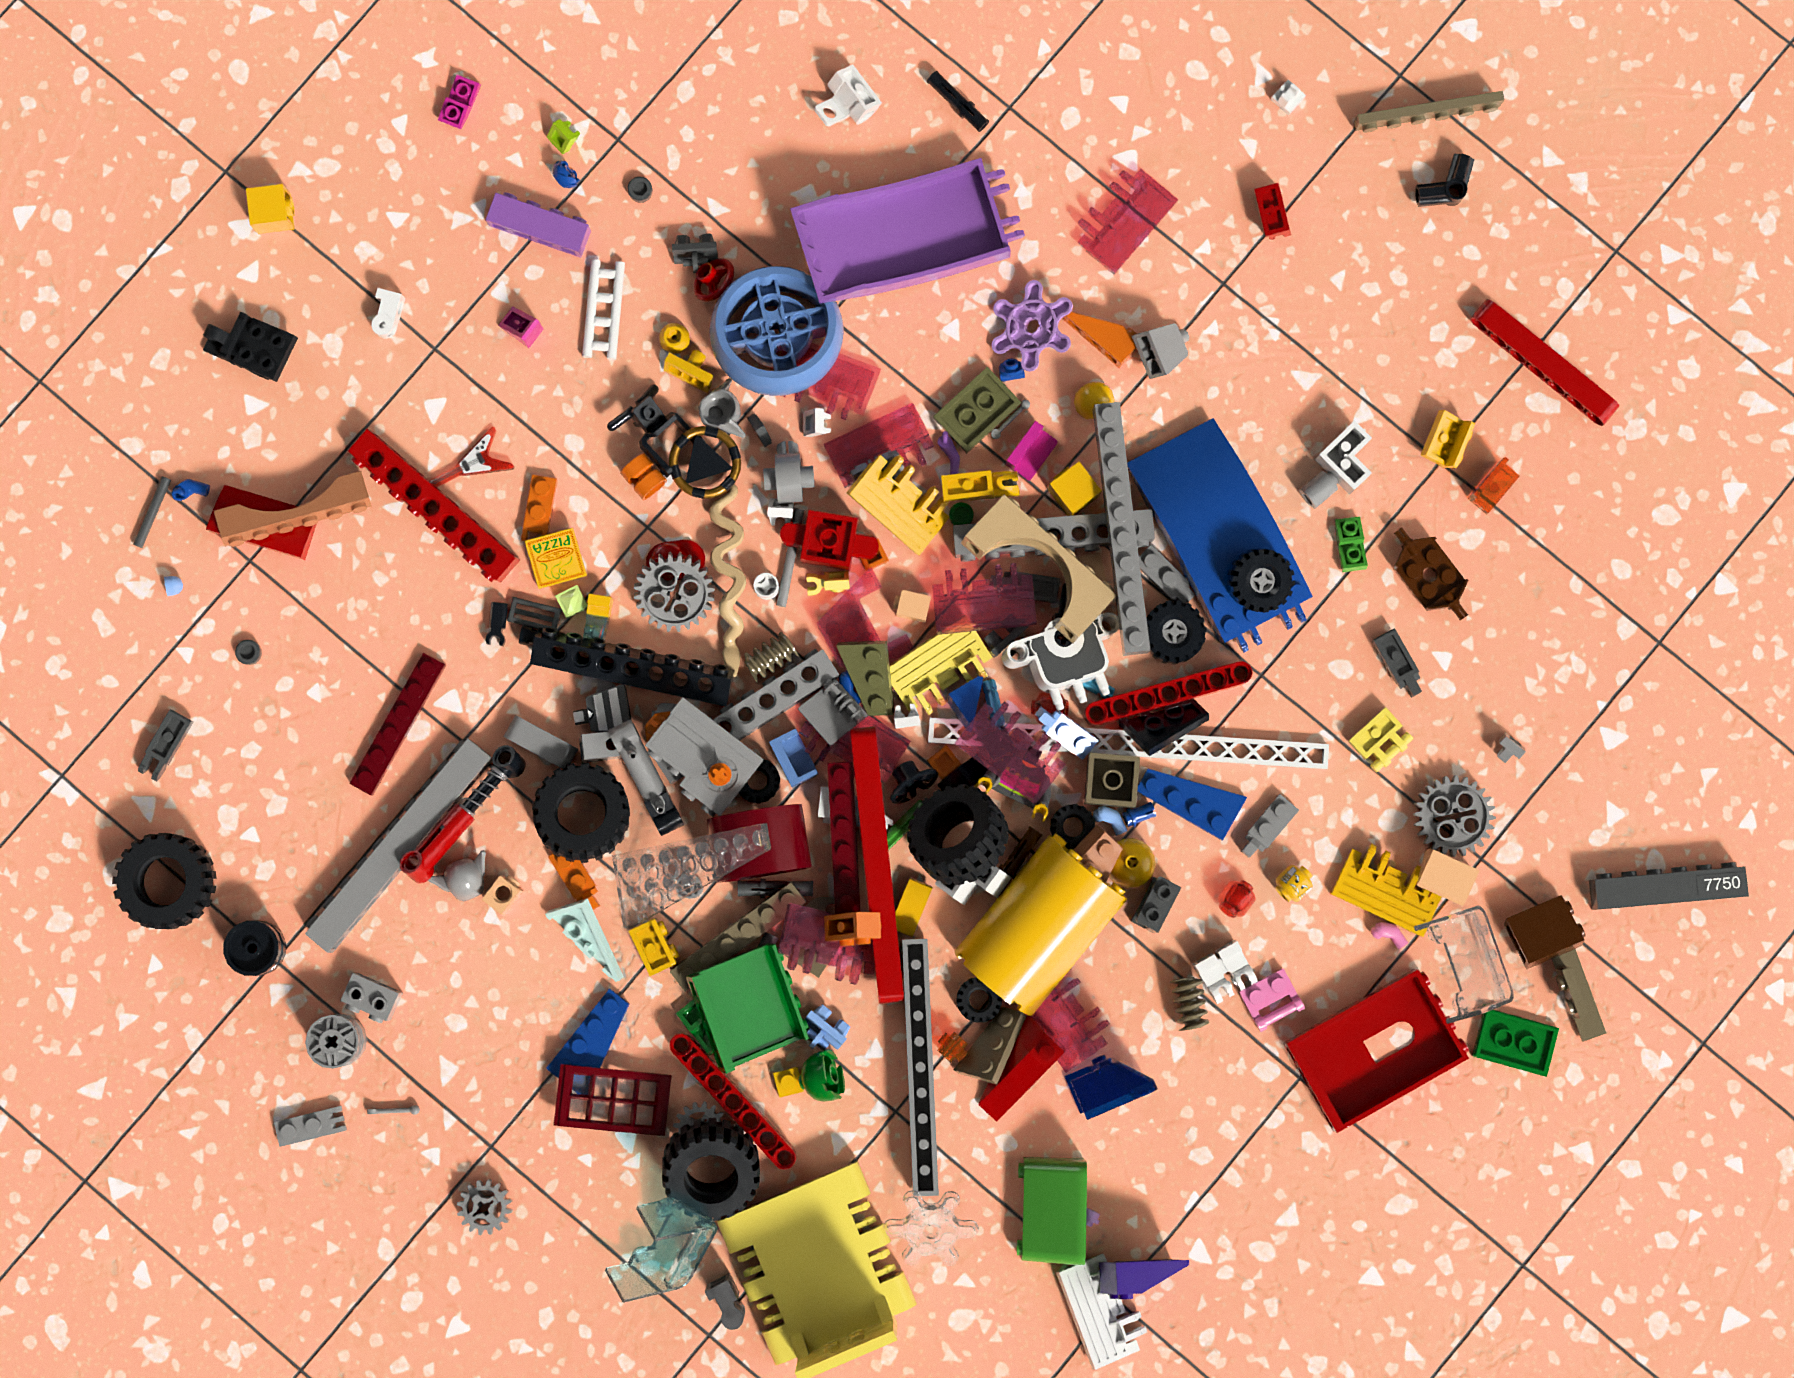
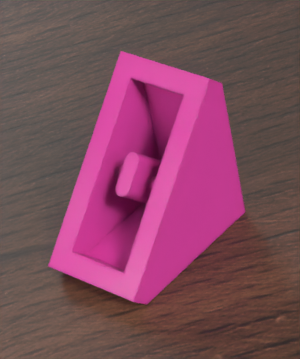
M514 306L498 325L527 348L531 347L544 330L536 318Z

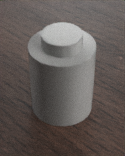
M1321 471L1303 486L1299 493L1309 506L1316 509L1338 490L1337 484L1339 482L1331 472Z

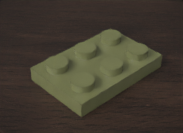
M986 367L933 416V419L948 432V435L967 454L1021 404V401Z

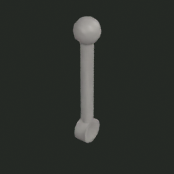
M1023 400L1021 406L998 429L992 430L991 436L993 439H999L1001 432L1024 409L1030 407L1029 400Z
M413 1105L410 1108L367 1109V1114L411 1113L417 1115L420 1112V1108L417 1105Z

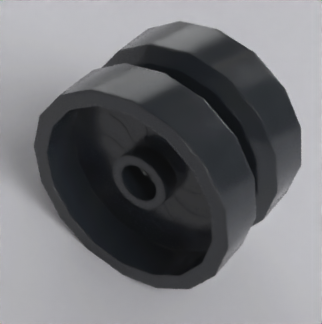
M244 921L235 925L228 932L224 940L223 954L227 964L235 972L244 976H263L275 971L282 964L286 955V941L283 933L269 922ZM253 944H256L257 951L255 953V948L253 947Z

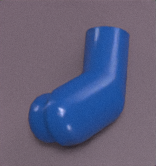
M186 479L173 488L172 498L176 501H182L194 493L207 497L210 485Z
M848 671L842 672L839 676V683L859 704L861 699L853 690L854 684Z

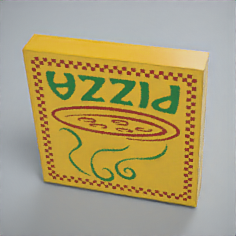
M573 527L525 540L538 589L587 576Z

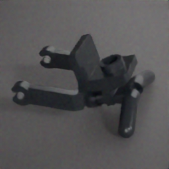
M653 384L635 401L637 406L634 408L630 406L607 424V429L615 431L632 418L635 421L633 423L635 427H641L645 432L639 441L640 449L654 462L660 472L668 478L673 472L672 468L651 448L647 441L652 437L660 435L673 422L683 433L691 429V427L677 413L670 412L666 416L663 414L653 400V397L659 392V387ZM695 437L692 438V439H690L693 444H694Z

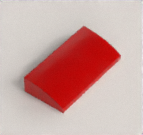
M224 485L215 503L206 530L220 535L214 511L239 504L261 511H283L299 506ZM317 524L308 527L302 525L295 527L287 533L277 532L270 534L262 540L251 539L244 542L305 560Z

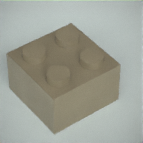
M1090 752L1087 757L1084 804L1134 809L1137 804L1140 757Z

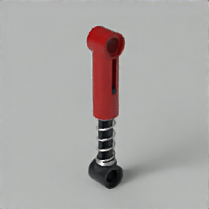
M503 745L496 749L492 757L493 766L490 771H487L488 776L484 780H479L480 785L476 789H472V794L468 798H464L465 802L458 805L456 803L415 850H411L402 856L399 864L400 869L414 882L425 883L432 877L434 866L475 820L473 815H476L475 811L479 806L483 807V802L486 798H491L490 794L494 789H499V783L508 778L519 777L524 772L526 762L514 748L509 745Z

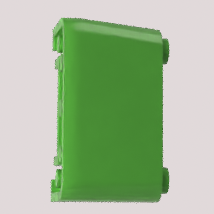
M1023 1157V1163H1018V1178H1023L1024 1184L1022 1240H1017V1256H1021L1022 1261L1085 1265L1087 1161L1084 1158Z

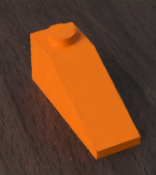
M1074 312L1064 317V321L1118 368L1137 349L1132 338L1137 333L1129 327L1126 329L1119 324Z

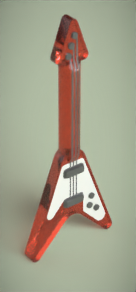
M491 427L456 464V467L429 481L436 487H439L459 476L514 470L515 466L512 463L489 457V451L497 431L495 427ZM412 486L409 489V496L411 498L419 494L418 486Z

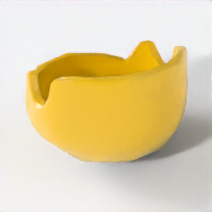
M1090 382L1082 386L1075 393L1074 405L1076 411L1083 418L1094 419L1093 408L1095 404L1112 403L1115 399L1108 385L1102 382Z

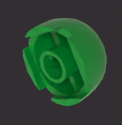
M827 1049L812 1054L804 1062L801 1069L799 1084L810 1097L817 1101L828 1102L842 1098L840 1094L845 1092L843 1069L841 1065L836 1067L834 1059H837V1056L832 1050Z

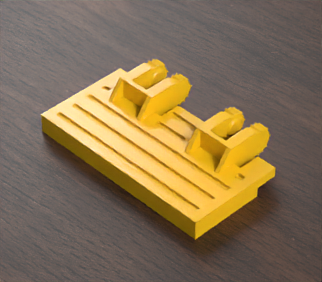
M878 455L873 463H869L846 493L910 550L920 555L950 518L943 511L949 504V501L944 502L943 496H941L928 511L927 507L938 494V489L935 486L930 487L920 500L916 502L923 492L909 481L915 471L914 467L911 464L906 466L896 479L893 480L892 476L902 465L903 457L901 455L894 457L882 472L881 470L888 461L881 455Z
M1371 843L1361 865L1358 862L1362 853L1351 849L1331 895L1411 933L1424 937L1442 897L1432 892L1428 897L1430 891L1422 888L1421 892L1414 889L1421 866L1417 865L1407 886H1405L1404 883L1408 874L1387 866L1384 875H1382L1391 852L1385 850L1380 857L1376 870H1373L1368 866L1376 852V845Z

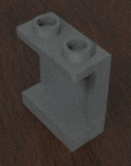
M1161 876L1158 878L1153 877L1131 922L1152 933H1159L1182 887Z

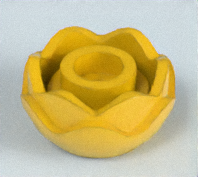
M679 323L667 324L659 334L661 347L673 354L680 353L689 346V331Z

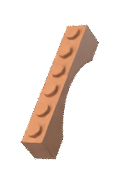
M362 471L337 477L320 496L307 504L293 509L261 511L237 504L215 510L214 514L225 547H236L242 545L244 541L251 539L262 540L270 534L277 532L287 533L295 527L302 525L306 527L313 526L318 521L324 519L335 520L346 513H360L368 507H372Z

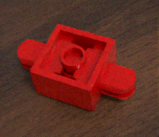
M809 510L806 525L788 522L783 525L780 531L783 544L802 549L800 560L801 563L850 571L853 557L870 560L879 551V543L874 536L857 533L858 518Z

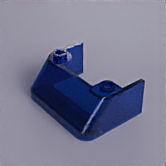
M1105 1054L1092 1059V1065L1064 1076L1080 1114L1084 1113L1087 1120L1158 1090L1153 1078L1113 1057L1106 1058Z

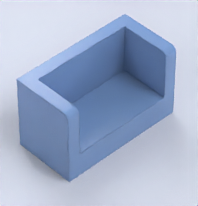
M793 729L769 741L792 788L819 775L797 729Z

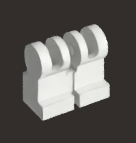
M1236 940L1215 950L1217 957L1215 954L1210 953L1192 963V966L1200 979H1202L1216 1004L1223 1002V998L1219 993L1220 987H1223L1229 997L1234 995L1230 981H1227L1223 974L1229 972L1232 977V983L1240 991L1245 989L1241 980L1242 974L1245 975L1251 985L1258 982L1242 952L1241 946Z

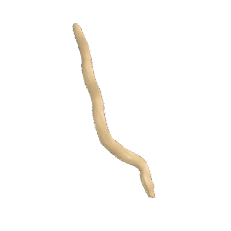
M735 484L730 488L729 492L712 504L709 511L711 520L732 534L728 540L713 548L710 554V563L716 571L732 578L734 581L732 587L720 600L718 607L721 617L731 625L723 636L724 649L722 657L724 665L731 670H735L734 677L737 676L741 658L740 649L735 641L741 635L744 623L741 616L733 609V605L743 593L747 582L745 574L739 568L726 563L723 560V555L742 543L744 529L738 522L724 516L721 511L737 497L738 487Z

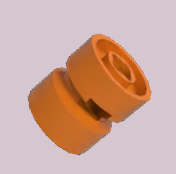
M645 453L630 461L620 472L629 485H635L634 491L642 500L650 498L667 482V479L658 469H653L654 464Z

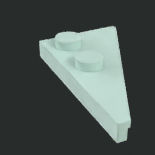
M588 898L551 909L545 913L549 920L553 918L565 929L562 933L567 938L573 940L575 945L589 959L594 957L604 967L602 971L608 977L612 978L615 982L620 981L624 977Z

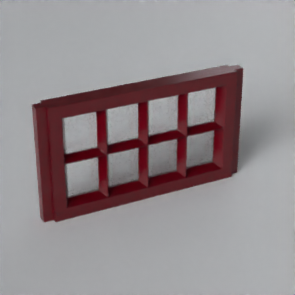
M560 1064L553 1126L665 1136L672 1075Z

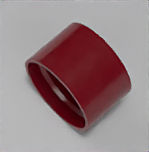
M802 804L754 809L707 819L716 883L765 877L812 868Z

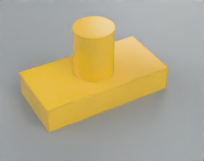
M693 350L687 361L669 352L664 362L665 372L708 393L712 386L713 375L700 368L706 359L702 352Z

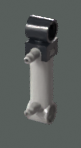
M627 720L609 729V735L641 794L660 835L663 836L684 826L682 818L650 756L647 754V750L632 720Z

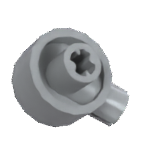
M782 441L776 447L775 468L763 469L765 491L777 490L778 503L803 502V488L815 487L813 465L801 466L798 444L788 441L789 453H787L786 441Z

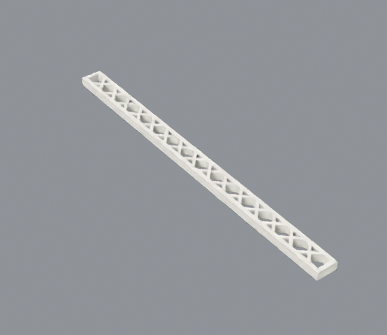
M930 717L928 743L986 747L982 740V733L987 728L992 727L991 721L974 720L972 730L976 734L969 740H963L957 733L963 727L959 719ZM1006 722L1004 724L1005 728H1008V733L1013 729H1019L1025 736L1019 743H1014L1015 749L1027 750L1030 745L1040 751L1072 753L1051 737L1044 745H1038L1032 736L1038 731H1044L1041 728L1043 725ZM934 724H944L951 731L944 738H933ZM975 726H979V727H983V728H981L980 730H978ZM1084 728L1091 734H1094L1100 741L1090 751L1091 753L1328 769L1329 744L1184 735L1177 739L1183 740L1179 744L1177 741L1172 742L1175 748L1169 753H1163L1159 750L1157 753L1148 756L1145 751H1137L1131 744L1134 740L1132 738L1128 740L1125 736L1129 735L1124 730ZM1026 730H1033V731H1032L1030 734H1028V732H1027ZM954 735L957 739H949V738ZM1101 735H1108V736L1103 739ZM1113 735L1119 736L1125 743L1119 750H1113L1106 742ZM979 737L982 741H976L975 739ZM1027 740H1029V741L1031 742V744H1024V743H1025ZM1188 740L1194 741L1200 748L1193 755H1188L1181 747ZM1054 742L1057 746H1051L1049 744ZM1213 742H1218L1225 750L1218 757L1212 756L1206 749ZM1225 743H1233V744L1228 747ZM1237 744H1243L1248 749L1249 753L1244 758H1238L1232 752V749ZM1103 745L1106 749H1098V748H1100V747ZM1263 745L1268 746L1275 753L1268 760H1263L1256 752ZM1126 747H1129L1131 751H1126L1124 749ZM1288 747H1293L1300 755L1293 762L1287 761L1281 754ZM1312 749H1322V764L1313 763L1307 757V754ZM1178 750L1181 754H1173V753H1175V752ZM1203 752L1206 756H1201L1199 754ZM1253 755L1256 759H1248V758H1250V757ZM1278 757L1281 761H1276L1274 759Z

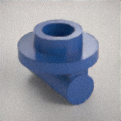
M1007 359L1000 364V380L1004 382L1025 378L1021 362L1016 359Z

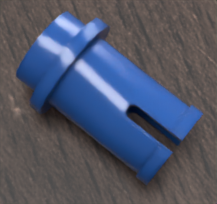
M1151 802L1134 809L1127 808L1126 812L1122 813L1128 827H1136L1137 823L1156 817V812H1153L1155 808Z

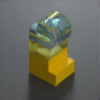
M589 594L583 637L605 640L613 599L608 596Z

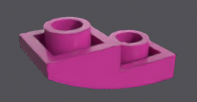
M456 75L449 97L445 98L438 121L462 129L474 105L481 84Z

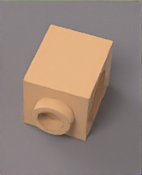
M902 590L901 596L896 595L893 610H897L896 617L926 623L931 596Z
M510 875L506 878L499 876L482 898V901L501 915H506L523 892L519 888L521 883ZM503 886L508 887L510 890V896L505 901L498 897V891Z

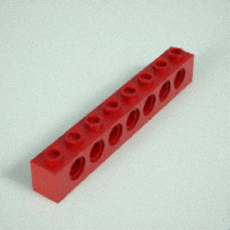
M366 429L348 450L353 455L351 460L358 467L369 469L372 472L369 476L379 485L385 483L390 488L388 493L398 501L403 499L409 505L406 508L413 515L424 517L427 520L425 525L434 533L440 531L446 537L443 541L454 550L458 547L463 551L462 557L472 566L475 564L479 565L483 569L480 573L490 582H493L494 579L502 582L520 561L517 556L373 431ZM381 453V463L374 466L372 462L373 456ZM399 469L401 476L397 481L393 482L391 480V473L393 470ZM417 485L419 487V494L411 498L409 490L412 486ZM436 501L438 504L437 511L429 514V503ZM454 517L456 519V526L454 529L448 530L446 522L449 518ZM473 533L475 542L467 547L464 542L465 537ZM491 549L494 557L492 561L485 563L483 554Z

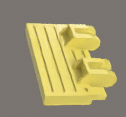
M964 615L891 663V684L909 712L911 710L910 704H914L916 708L918 707L913 699L916 696L926 713L930 715L933 713L932 707L922 693L930 689L935 696V700L942 707L946 702L935 686V682L943 691L960 680L954 671L957 668L966 683L973 680L964 667L969 662H972L978 675L984 679L988 675L976 655L978 654L983 663L993 657L967 616Z

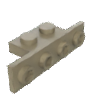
M1576 949L1553 958L1552 962L1557 973L1556 981L1558 987L1564 992L1566 1009L1573 1016L1581 1041L1584 1042L1607 1034Z

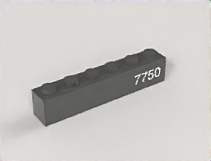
M1737 862L1721 863L1720 869H1712V864L1696 865V871H1687L1686 866L1671 868V873L1663 874L1662 869L1646 870V875L1637 876V871L1621 872V877L1612 878L1611 873L1596 874V879L1589 880L1592 910L1749 897L1746 866L1737 867Z

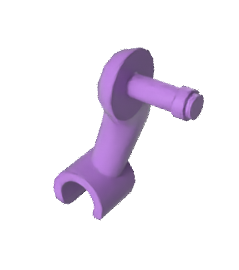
M944 431L942 436L938 438L937 443L950 460V475L958 474L960 456L952 439L948 436V432Z

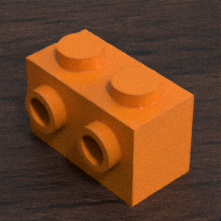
M851 912L824 916L825 941L839 942V946L871 944V939L881 938L880 913Z

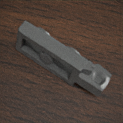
M1011 571L1004 572V577L991 575L989 587L1002 589L1001 594L1009 597L1056 604L1060 578Z
M1394 628L1372 640L1377 652L1399 688L1405 687L1411 698L1420 694L1422 690L1417 683V680L1420 679L1418 673L1420 671L1396 629Z

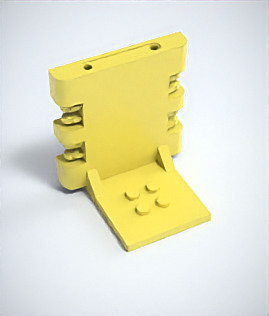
M858 1160L749 1206L742 1211L735 1212V1215L727 1218L726 1216L716 1221L730 1254L753 1245L754 1249L737 1256L738 1262H745L757 1255L760 1264L747 1268L743 1271L745 1277H748L762 1270L764 1274L747 1280L742 1285L749 1302L773 1294V1297L758 1303L756 1306L758 1310H764L777 1303L779 1312L766 1316L763 1319V1323L767 1325L782 1318L784 1322L763 1330L762 1334L775 1365L785 1363L794 1358L798 1359L795 1369L797 1378L814 1377L897 1341V1320L895 1315L917 1305L904 1271L882 1280L879 1279L880 1276L896 1269L895 1264H887L878 1270H875L873 1265L874 1261L886 1258L890 1254L889 1249L869 1255V1252L891 1242L884 1222L860 1232L859 1229L877 1221L875 1216H868L857 1223L854 1219L853 1214L867 1210L870 1207V1203L866 1201L851 1208L849 1207L850 1203L871 1194Z

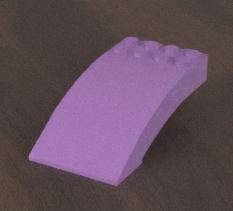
M978 158L904 181L856 192L835 194L790 208L819 303L869 296L906 288L1010 258L1011 249L1008 242L1021 239L1025 234L1024 230H1016L1007 234L1004 232L1003 228L1020 222L1019 216H1011L1000 220L993 196L1008 192L1010 187L1006 183L990 188L989 182L1004 177L1006 175L1004 169L986 173L982 158Z

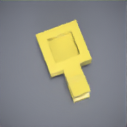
M849 571L824 572V575L806 574L807 582L816 583L815 587H807L808 596L817 595L822 588L834 593L850 589Z

